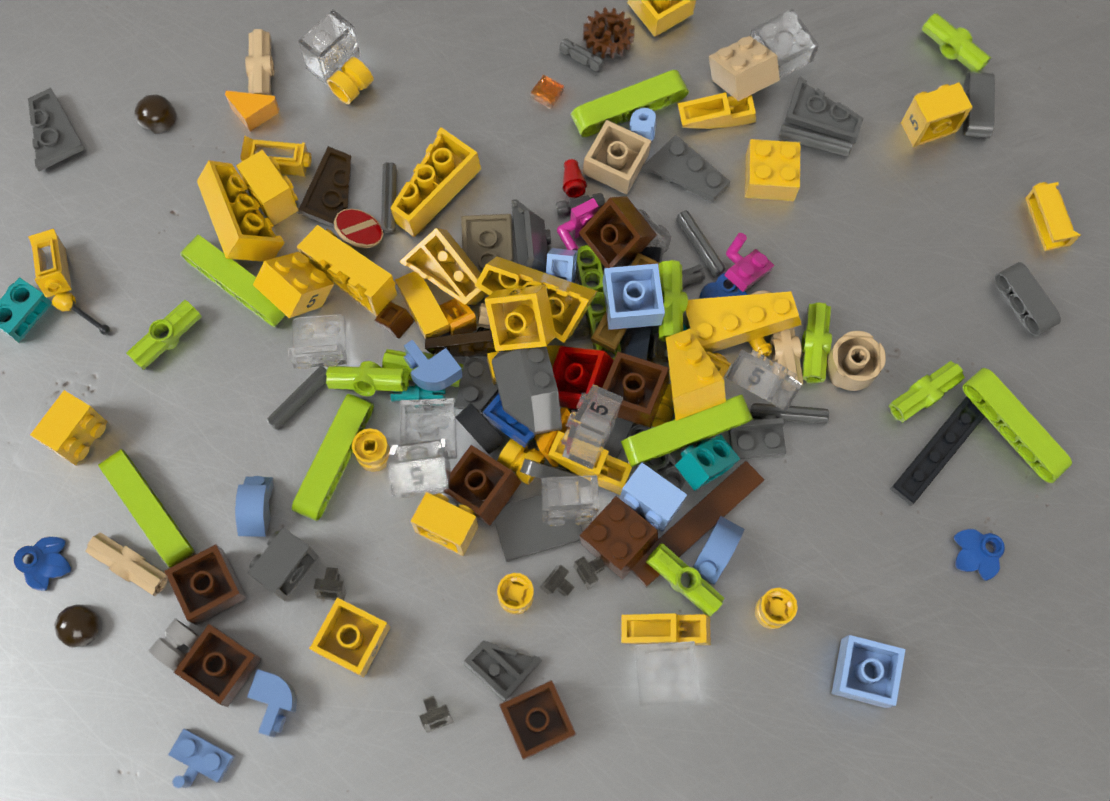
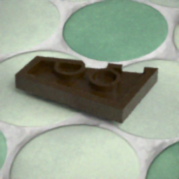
M327 147L298 209L299 214L335 228L334 220L337 213L343 209H348L351 155L332 147Z
M491 330L425 339V349L434 356L445 348L452 357L487 356V353L497 352L495 351Z

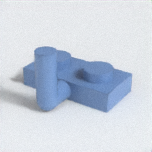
M183 728L168 755L189 767L183 776H176L173 779V786L176 788H189L198 773L220 783L235 756Z

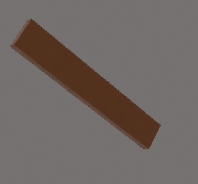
M747 461L742 463L665 532L632 568L631 572L645 587H648L660 576L656 570L646 563L654 549L663 543L680 558L716 525L720 516L725 517L763 483L764 478Z

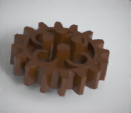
M603 8V13L600 14L596 10L594 11V18L591 16L587 17V23L583 25V41H586L587 49L593 47V55L600 52L602 58H605L606 54H610L611 59H614L615 53L623 56L624 49L630 50L631 43L634 42L635 26L631 25V18L624 19L625 12L616 14V8H613L611 12Z

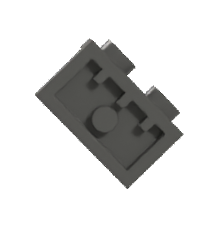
M768 415L762 417L761 420H752L728 430L731 448L740 459L785 456L786 446L783 433L785 418Z

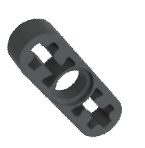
M526 458L520 470L524 474L576 488L580 477L570 471Z

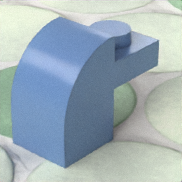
M413 340L404 345L406 353L404 359L413 370L411 372L412 381L420 388L429 391L443 390L463 377L462 368L446 348L428 360Z
M245 477L244 483L239 484L235 504L238 536L266 537L271 521L269 500L274 487L273 477Z
M720 516L693 565V568L700 573L701 578L714 585L716 584L743 535L744 528Z
M257 669L247 697L268 704L258 733L275 738L276 732L280 733L286 720V716L283 715L284 710L296 713L297 696L289 682L277 675Z

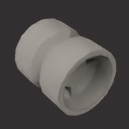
M176 618L165 630L166 637L158 638L148 650L156 659L173 671L176 670L200 637Z

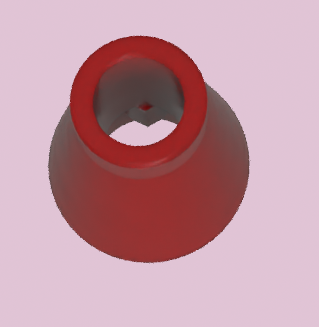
M569 159L564 162L563 191L568 197H580L586 192L587 183L580 170L578 161Z

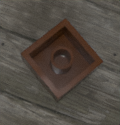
M627 196L610 197L579 232L605 268L628 266L635 259L637 253H641L657 236Z
M617 352L598 397L599 405L605 406L608 409L607 414L651 428L669 384V367ZM600 408V412H605V409Z
M470 445L439 489L457 505L462 504L472 509L473 515L491 526L522 482L512 470L473 445Z
M617 496L611 500L579 535L582 546L622 580L659 540L658 530Z
M217 544L164 571L187 621L194 625H198L247 599L224 550Z
M208 624L174 673L219 705L228 707L262 658L218 628Z
M552 680L499 704L523 760L576 735Z

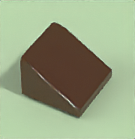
M390 301L374 321L394 337L401 338L413 324L414 319L405 308Z

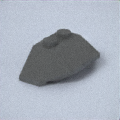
M517 199L512 200L517 263L546 273L547 245H551L550 229L545 230V222L541 217Z
M547 347L499 351L492 359V366L503 410L519 423L528 427L534 434L561 430L562 423L558 389Z

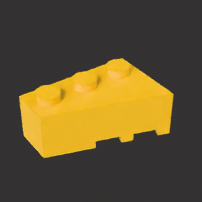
M435 228L399 261L465 305H476L488 295L475 286L481 272L447 230Z
M687 329L666 337L675 420H680L725 403L724 379L692 330Z

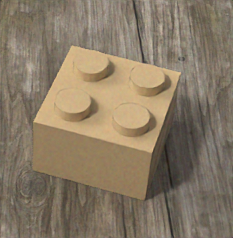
M751 36L741 38L738 42L721 48L718 52L709 56L712 81L738 101L780 80L777 55Z
M606 120L584 158L583 174L627 195L649 156L651 140Z

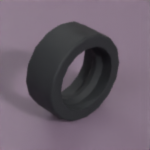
M471 403L455 417L488 454H491L505 441Z

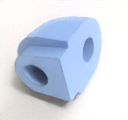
M649 108L636 110L631 116L630 131L653 141L656 132L655 112Z

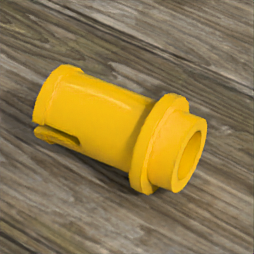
M764 337L748 341L753 349V356L759 360L768 357L772 353V345L767 343Z

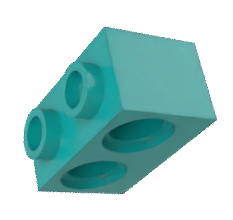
M19 277L15 283H12L7 288L6 293L0 299V331L19 343L48 310L52 302L41 291ZM29 296L26 301L22 302L25 297ZM9 316H12L9 321L5 322Z
M720 434L712 439L707 438L700 441L696 448L694 445L687 447L681 452L682 459L675 467L692 489L696 491L724 475L740 458Z

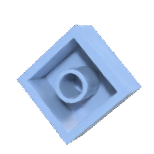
M658 264L604 268L603 289L609 330L662 324L665 312Z
M641 463L622 488L619 499L653 527L663 532L681 508L687 494Z
M852 635L842 638L832 694L884 708L896 706L905 649Z

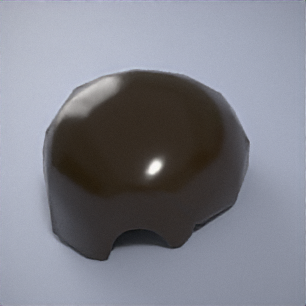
M157 94L146 95L137 103L134 111L138 124L143 129H149L154 134H160L169 130L174 125L177 117L172 104L165 97Z
M76 604L68 606L57 616L54 623L55 634L58 640L69 647H84L92 642L99 632L98 615L87 605Z

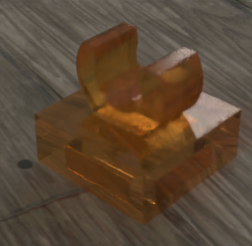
M543 75L530 92V98L551 109L564 92V86Z

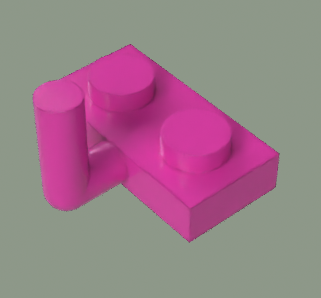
M594 198L572 208L570 221L557 227V233L567 250L579 249L573 238L581 237L579 234L581 229L598 212L599 206Z
M738 233L726 251V256L735 264L727 270L724 276L744 292L767 275L775 265L757 249L743 258L738 251L747 240V236L744 233Z

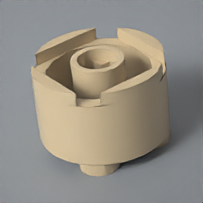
M851 331L846 333L836 341L827 356L826 371L831 383L836 387L850 391L867 388L885 365V350L881 343L878 344L873 339V336L867 332Z

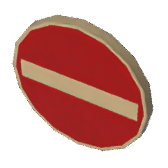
M343 209L337 213L334 220V227L338 235L347 243L356 247H375L381 242L384 235L378 220L362 210Z

